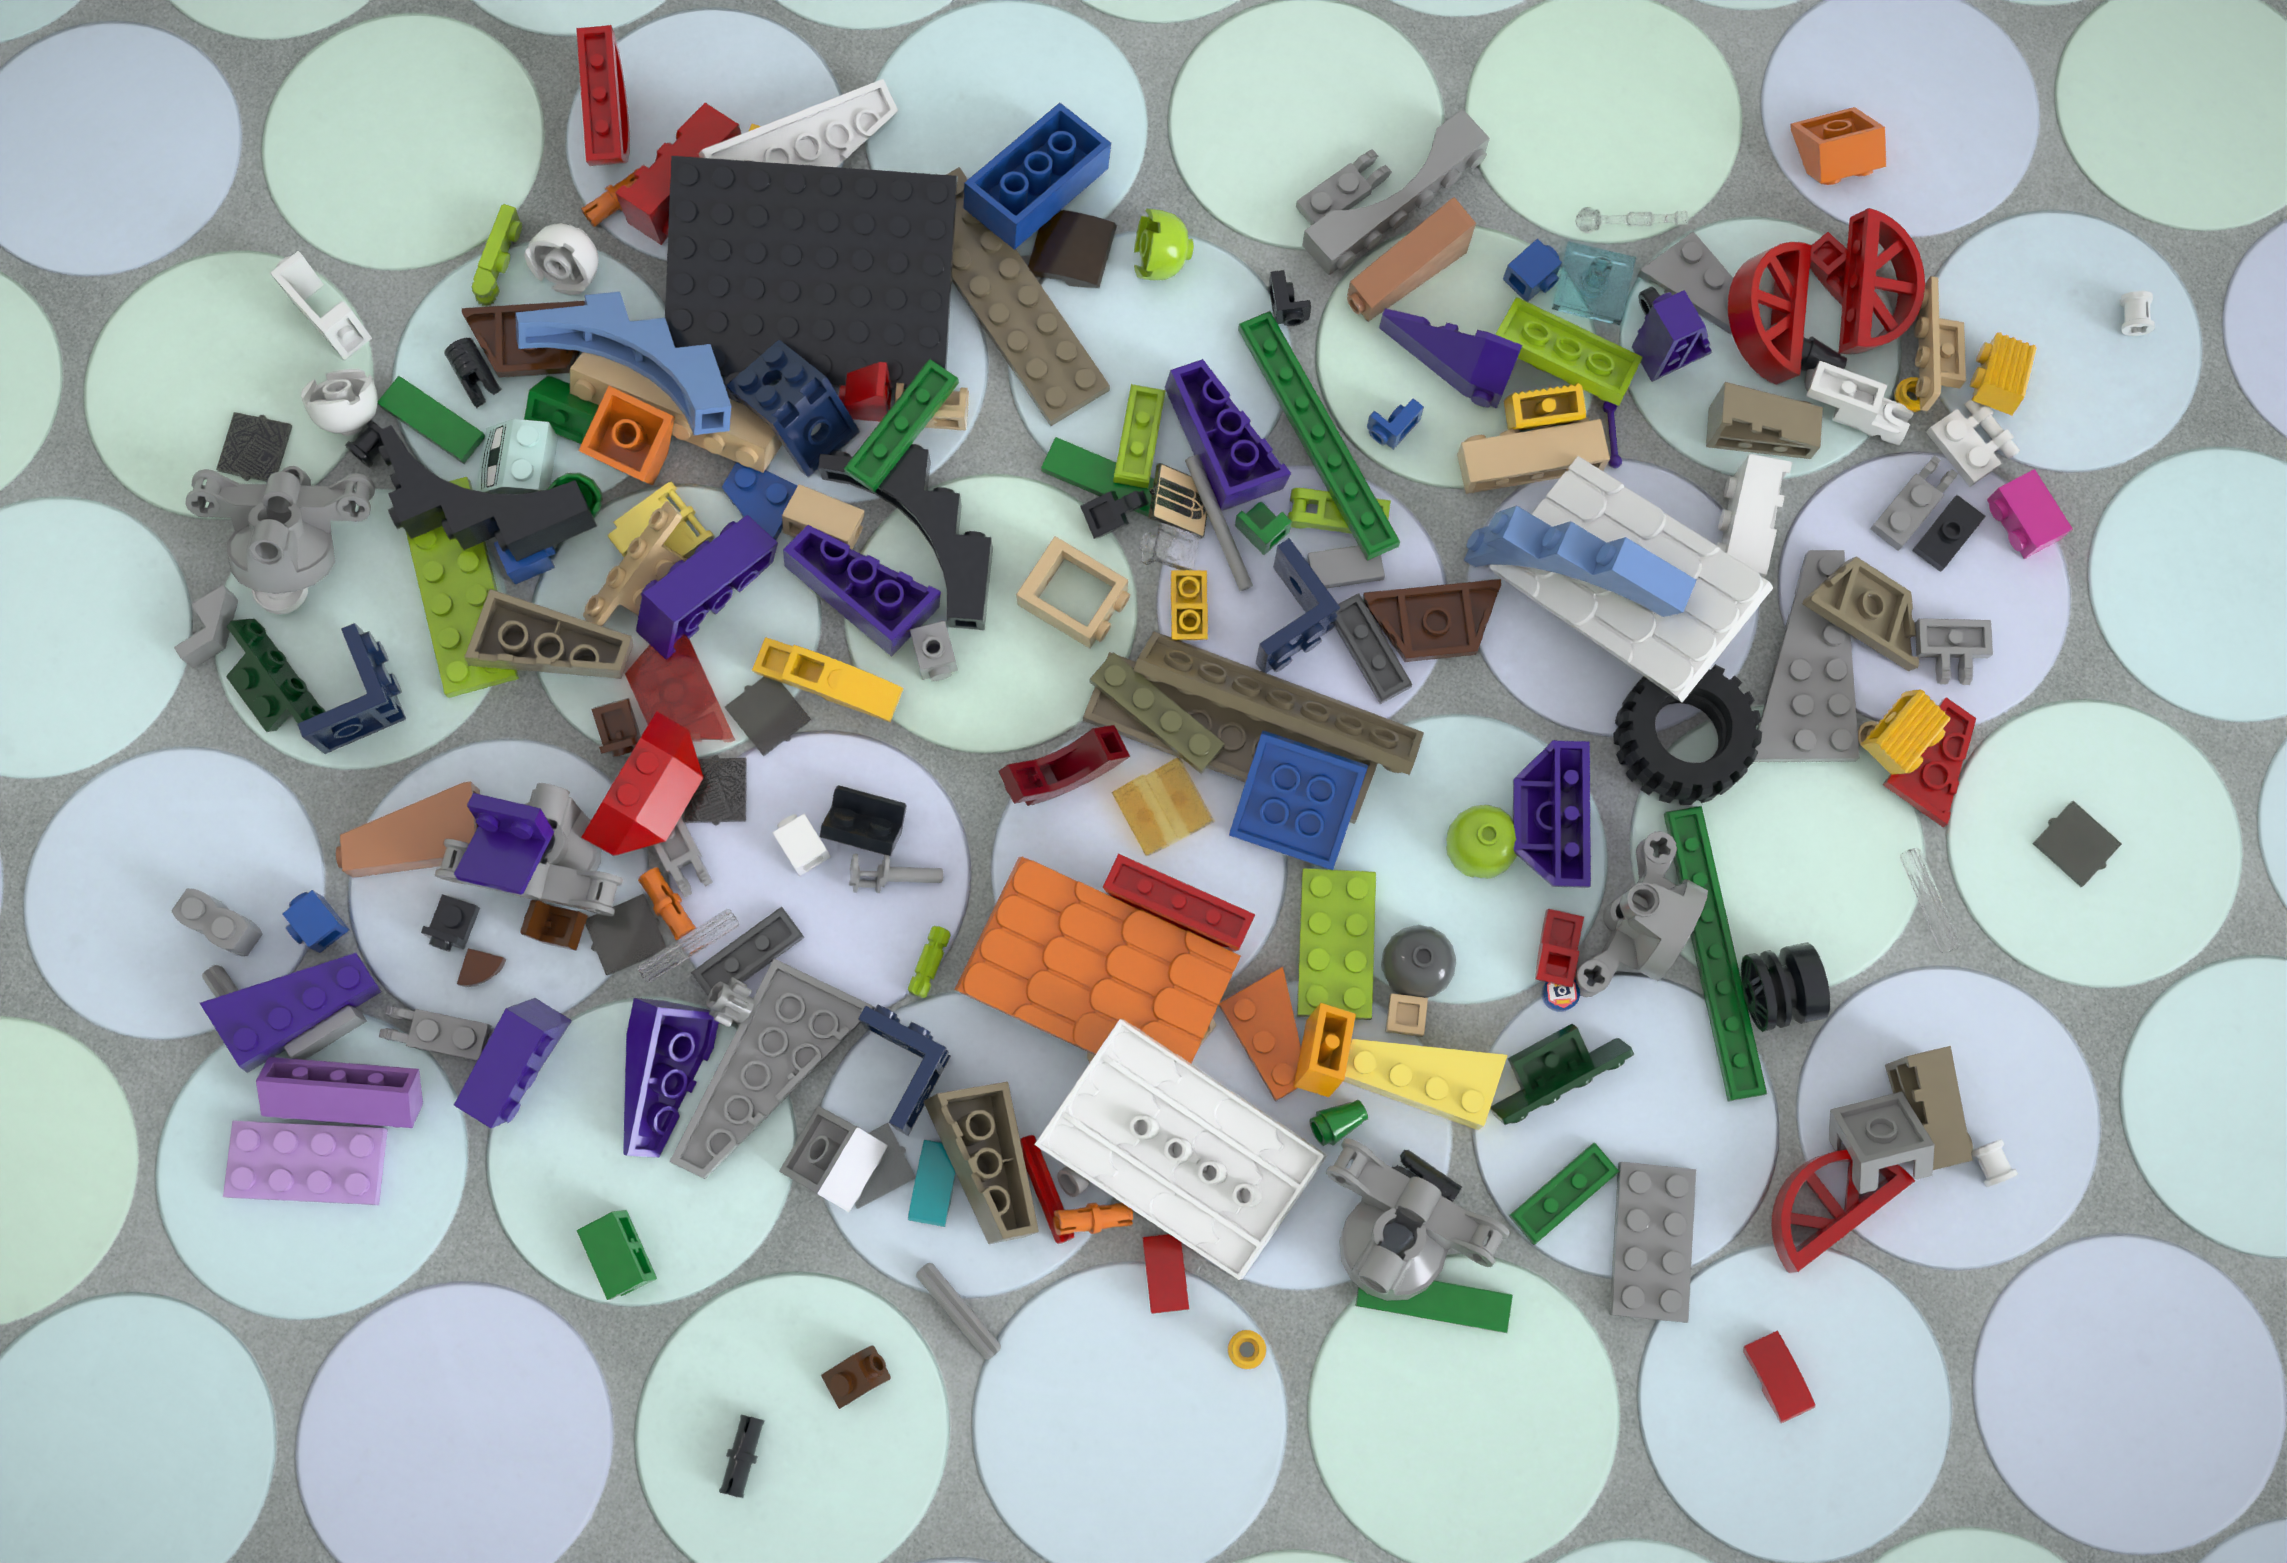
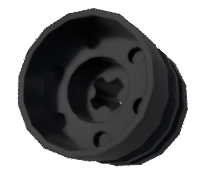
M1806 942L1783 947L1780 949L1779 957L1771 950L1762 952L1760 956L1753 953L1742 958L1741 980L1743 993L1751 1018L1760 1031L1772 1030L1776 1025L1779 1028L1787 1027L1790 1025L1792 1016L1799 1024L1822 1020L1828 1017L1830 1012L1829 984L1821 958L1813 945Z

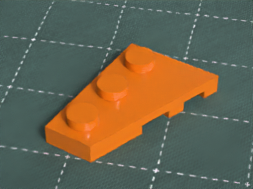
M1283 967L1218 1005L1275 1102L1298 1089L1294 1087L1301 1051Z

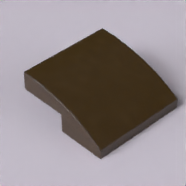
M1060 210L1039 228L1028 264L1029 271L1036 278L1062 279L1068 286L1100 288L1117 225L1115 222L1099 217Z

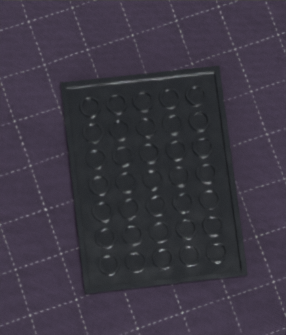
M671 156L665 319L675 348L711 344L720 374L724 377L745 370L778 340H781L825 375L831 384L846 385L847 373L878 362L887 363L891 388L896 389L897 383H904V389H906L929 359L947 370L958 177L953 175Z

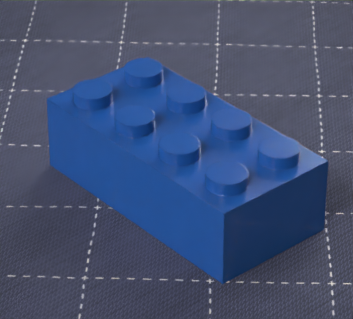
M1058 103L964 183L963 209L1015 250L1108 170L1111 142L1062 103Z

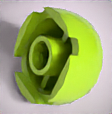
M1147 208L1145 211L1149 216H1141L1136 232L1134 253L1140 252L1141 266L1134 265L1135 273L1140 279L1166 280L1175 276L1183 268L1185 260L1191 259L1194 248L1193 239H1188V231L1185 224L1175 214Z
M1491 805L1472 806L1459 813L1449 826L1446 838L1447 855L1454 867L1464 875L1472 878L1475 876L1489 879L1504 873L1517 858L1514 852L1516 836L1513 819L1501 808Z

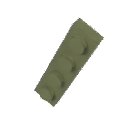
M1114 652L1090 678V683L1200 774L1204 772L1225 747L1223 741L1140 673L1135 672L1129 664Z

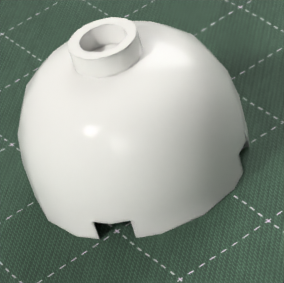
M563 223L544 227L531 239L524 254L527 266L536 278L542 281L545 277L550 282L556 283L551 289L568 295L581 294L594 279L598 268V252L589 236L583 230Z
M344 369L327 373V381L317 385L314 379L302 389L301 398L312 421L321 429L332 433H341L345 436L357 434L376 413L378 396L371 375L366 377L365 372L360 369Z

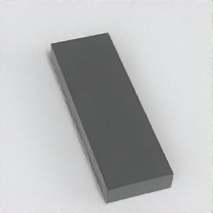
M1358 593L1339 603L1340 610L1335 612L1337 620L1333 624L1378 702L1382 704L1410 689L1413 684L1360 594Z
M781 906L693 970L691 974L708 996L714 985L720 981L727 985L732 977L741 982L746 981L805 937Z

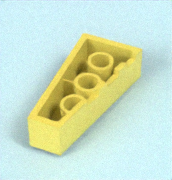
M1352 1039L1343 1082L1479 1130L1485 1125L1508 1055Z

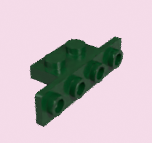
M256 619L231 620L227 628L245 651V654L226 677L266 732L277 731L290 715H292L297 723H300L326 712L317 703L307 689L305 682L297 676L287 662L285 655L278 650L266 634L265 628Z
M1570 1024L1507 1058L1521 1090L1494 1104L1490 1109L1493 1115L1504 1125L1520 1122L1528 1116L1529 1112L1542 1105L1546 1106L1555 1103L1562 1094L1573 1088L1588 1085L1593 1080V1077L1606 1070H1613L1622 1066L1626 1059L1634 1055L1632 1047L1621 1039L1615 1038L1589 1053L1579 1029L1575 1025Z

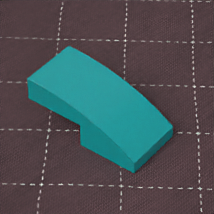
M924 1140L909 1208V1221L941 1227L946 1226L956 1172L941 1142Z

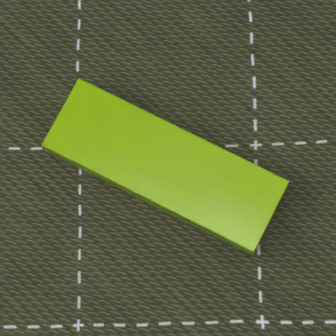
M1131 384L1113 482L1142 488L1149 487L1166 390Z

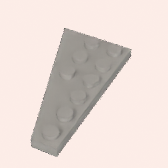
M773 959L753 998L754 1006L751 1014L744 1022L740 1023L669 1162L706 1179L861 1023L858 1018L865 1005L873 1010L875 1009L874 1006L781 961Z

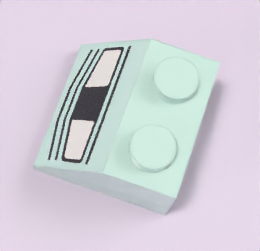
M511 419L486 428L476 491L491 494H524L546 490L551 485L558 436L550 423Z

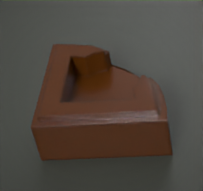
M468 948L457 985L475 987L488 981L501 971L506 959Z

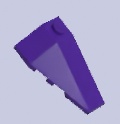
M1387 308L1384 309L1379 329L1462 395L1471 398L1474 404L1481 407H1498L1522 348L1521 344L1490 332L1477 330L1475 336L1458 331L1459 328L1456 324L1446 322L1445 326L1435 327L1431 326V323L1424 317Z
M633 999L626 1033L624 1155L660 1157L680 1117L678 1109L687 1091L692 1093L697 1083L693 1079L702 1061H708L714 1049L719 1022L709 1015L711 1010L663 1000Z

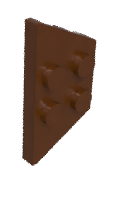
M585 301L462 308L465 320L498 377L570 373V368L580 353L577 350L557 348L519 349L516 340V312L584 306Z
M1501 579L1366 592L1363 594V601L1404 662L1476 655L1502 583Z

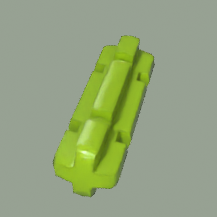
M933 926L927 938L929 943L924 945L915 968L916 976L911 978L908 986V991L912 995L920 998L927 997L931 987L930 979L934 980L944 954L942 949L947 947L951 936L950 931L940 926Z

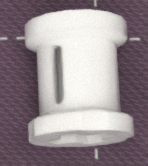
M2134 291L2121 296L2120 305L2124 307L2125 323L2121 326L2123 334L2139 336L2154 331L2155 323L2151 320L2150 304L2153 301V294L2151 292Z
M2002 1139L1978 1147L1971 1153L1972 1157H1977L1986 1176L1984 1181L1986 1187L2018 1175L2016 1169H2011L2002 1147L2004 1143Z

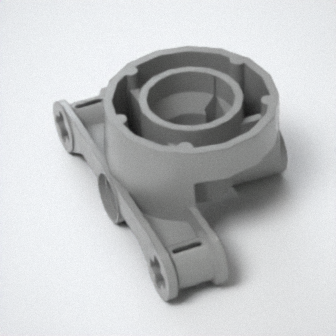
M204 469L199 470L192 477L191 485L193 490L186 497V506L192 514L198 517L232 519L235 531L227 542V552L231 573L240 584L255 591L274 594L286 593L315 585L329 574L335 563L330 520L357 522L366 519L370 515L371 505L369 500L374 496L375 485L365 475L350 474L330 486L301 485L295 475L283 471L271 474L267 484H239L214 470ZM207 479L206 485H203V481ZM354 484H357L356 492L353 490ZM208 501V502H209V505H208V507L206 508L205 505H206V502ZM356 504L359 506L357 512H355Z
M537 783L536 789L532 790L530 801L524 805L541 808L550 826L556 828L553 829L555 844L552 850L545 856L547 859L546 864H538L523 894H514L457 880L454 872L469 845L466 842L445 839L443 845L446 847L442 865L435 872L436 877L447 881L487 888L607 916L614 915L615 909L612 908L616 889L623 882L621 877L597 871L601 863V849L581 838L591 820L578 807L575 801L569 797L570 791L546 783Z
M1662 831L1654 832L1637 846L1636 859L1639 880L1623 896L1615 899L1605 908L1603 914L1604 923L1612 933L1601 954L1576 968L1574 982L1578 995L1592 997L1605 990L1620 962L1659 981L1674 964L1688 941L1703 911L1708 890L1690 880L1685 879L1681 884L1675 885L1664 878L1677 851L1676 842L1668 833ZM1654 844L1659 846V857L1653 856L1654 849L1652 846ZM1617 906L1621 908L1624 916L1623 919L1620 918L1619 920L1616 916ZM1589 971L1594 973L1593 980L1596 982L1591 986L1587 984L1588 977L1585 975Z
M1349 1138L1343 1140L1341 1144L1343 1150L1334 1166L1327 1168L1326 1174L1339 1185L1362 1196L1361 1202L1345 1221L1339 1244L1341 1262L1350 1279L1365 1293L1391 1301L1408 1300L1426 1291L1441 1273L1450 1248L1457 1250L1482 1266L1492 1267L1494 1265L1495 1259L1493 1256L1502 1239H1507L1510 1234L1506 1226L1491 1217L1468 1211L1441 1196V1191L1432 1183L1419 1177L1409 1178L1386 1165L1360 1142ZM1353 1159L1354 1161L1349 1169H1347L1346 1167L1349 1161ZM1393 1222L1405 1226L1413 1233L1414 1246L1404 1251L1401 1258L1394 1252L1380 1246L1384 1240V1227ZM1488 1236L1489 1239H1488V1241H1487V1243H1486V1245H1485V1247H1484V1246H1483V1242L1485 1241L1486 1237Z

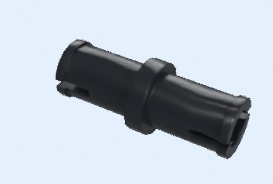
M740 1415L733 1447L727 1450L726 1456L730 1458L722 1486L719 1489L720 1493L739 1498L744 1497L751 1465L757 1462L758 1456H755V1451L765 1420Z

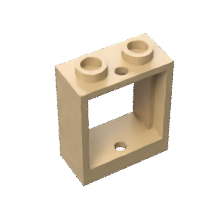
M1054 536L1019 589L1016 597L1018 606L1086 647L1091 648L1096 640L1101 642L1105 638L1111 627V623L1108 622L1115 610L1119 613L1123 610L1131 594L1127 592L1128 579ZM1064 559L1113 587L1087 627L1039 598Z

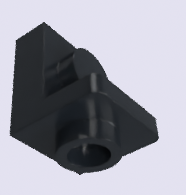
M1285 270L1270 272L1269 292L1273 317L1277 324L1297 326L1309 320L1311 313L1310 300L1295 302L1293 283L1286 282Z
M442 894L430 926H423L421 933L430 938L429 945L448 952L451 951L452 946L465 949L480 907Z

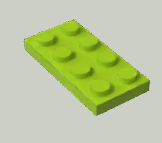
M1518 297L1515 298L1495 334L1522 345L1518 359L1533 365L1538 370L1546 371L1566 381L1568 384L1575 385L1579 383L1582 385L1583 390L1617 406L1620 405L1643 358Z
M1302 869L1297 1017H1309L1320 1003H1324L1355 1013V1019H1372L1376 872Z

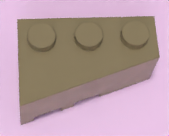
M1725 382L1709 407L1706 447L1812 459L1821 446L1823 407L1813 405L1807 401H1798Z
M1951 1046L1906 1056L1885 1064L1893 1094L1903 1092L1935 1144L1933 1170L1973 1161L1971 1154L1973 1152V1144L1966 1128Z

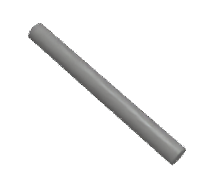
M1198 455L1189 457L1185 460L1237 586L1240 591L1252 587L1253 584Z

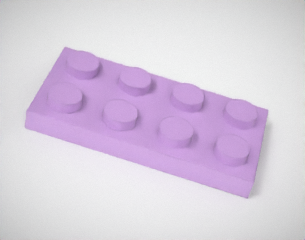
M232 1121L223 1197L379 1205L388 1129Z

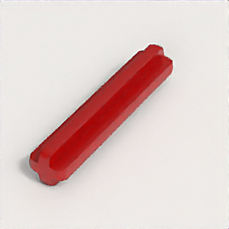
M1028 1135L1020 1139L1026 1170L1054 1240L1057 1244H1062L1073 1239L1074 1233L1057 1235L1055 1231L1054 1212L1056 1210H1064V1207L1039 1147L1034 1145L1037 1141L1036 1137Z

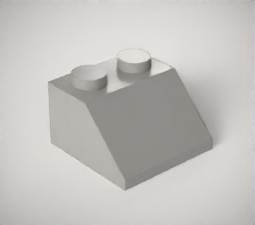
M817 1106L779 1172L850 1212L854 1203L860 1198L862 1190L874 1169L880 1164L888 1145L850 1122Z

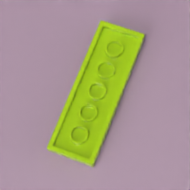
M468 477L449 481L463 488L473 490ZM443 526L413 539L406 532L444 694L451 698L519 679L517 670L468 666L465 659V654L490 589L497 591L486 542L484 541L463 550L456 538L451 541L449 540Z

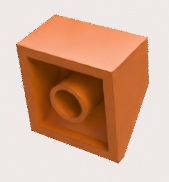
M1856 107L1791 123V132L1806 173L1821 184H1836L1842 178L1853 175L1867 176L1872 174L1873 170L1886 167L1885 127Z
M608 386L578 451L653 486L668 455L675 417Z

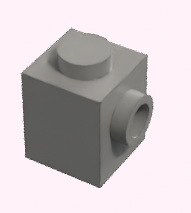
M945 621L910 629L923 680L928 678L931 681L944 680L952 675L951 672L958 671Z

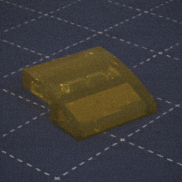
M1178 757L1148 775L1142 774L1111 792L1145 856L1154 854L1215 822L1183 762Z

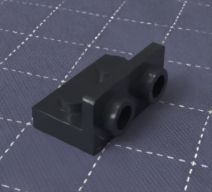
M838 785L834 790L832 806L821 825L819 837L891 856L902 834L907 805L903 802Z

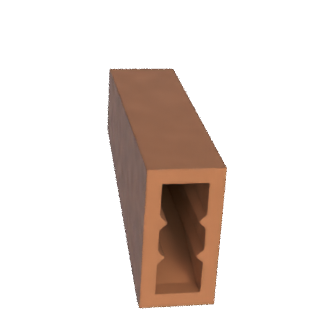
M1455 197L1450 199L1350 281L1347 300L1356 314H1362L1369 322L1382 313L1385 308L1395 304L1467 253L1476 222Z
M471 781L463 782L340 834V846L336 847L338 867L342 868V871L352 878L441 866L446 847L443 845L445 839L470 843L478 825L467 804L473 793L480 794V789Z

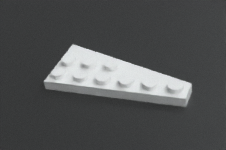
M881 79L705 148L698 155L700 158L838 167L896 114L898 109L884 79Z

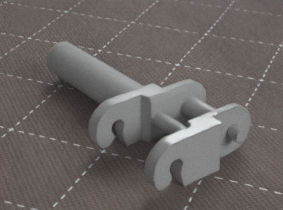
M853 854L851 859L849 886H853L854 893H857L858 887L875 888L876 893H880L881 887H884L887 882L942 883L943 881L942 868L890 867L889 855H884V860H882V864L878 865L877 871H860L858 854ZM860 876L876 877V880H860Z

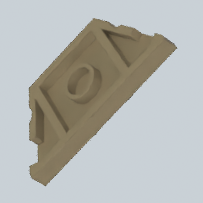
M1857 556L1847 560L1803 600L1802 604L1905 670L1911 671L1918 668L1919 657L1912 656L1910 641L1911 637L1916 636L1915 622L1912 618L1913 604L1911 591Z

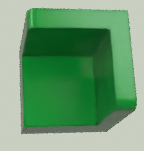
M1262 502L1257 503L1246 514L1241 511L1236 515L1235 527L1263 555L1268 553L1290 533L1292 521L1283 512L1276 516Z

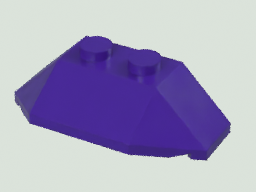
M1553 740L1513 779V824L1516 836L1514 852L1552 887H1591L1589 741Z

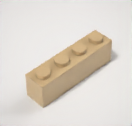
M1587 417L1583 420L1571 421L1567 425L1555 426V424L1537 426L1534 430L1520 432L1519 429H1511L1502 432L1499 436L1486 438L1485 435L1471 436L1461 443L1457 453L1466 494L1561 478L1578 456L1604 471L1610 460L1601 419L1590 421Z

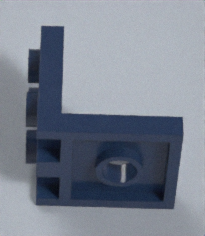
M781 340L775 342L726 385L735 398L772 428L799 470L807 477L818 469L820 454L830 455L833 451H839L860 432L827 377ZM781 379L776 385H770L775 380ZM821 423V427L818 430V432L814 435H811L813 428L817 424Z
M1290 538L1277 546L1273 568L1303 608L1305 614L1259 644L1256 665L1264 673L1271 669L1274 672L1282 670L1292 662L1291 656L1300 650H1303L1304 653L1309 652L1319 645L1322 641L1320 637L1334 628L1333 622L1337 620L1335 612L1340 610V606Z
M356 623L341 628L367 694L297 724L302 737L324 754L406 720L397 697L398 694L402 693L395 675L393 673L389 674L384 665L389 659L380 641H375L370 631L364 632Z
M865 1005L858 1018L865 1029L923 1058L889 1121L896 1130L909 1136L925 1106L923 1101L931 1095L951 1055H949L945 1046L932 1040L933 1036L930 1035L931 1032L913 1022L908 1027L900 1024L897 1014L881 1005H877L875 1010Z

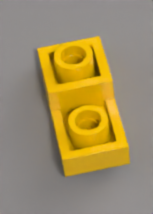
M1171 570V640H1208L1207 570Z

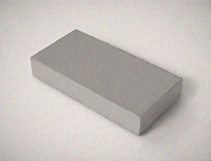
M1359 546L1311 552L1307 556L1310 567L1326 589L1380 581L1385 578L1381 555L1367 561Z
M347 1005L285 1044L284 1048L290 1058L306 1060L364 1024L367 1020L361 1010Z

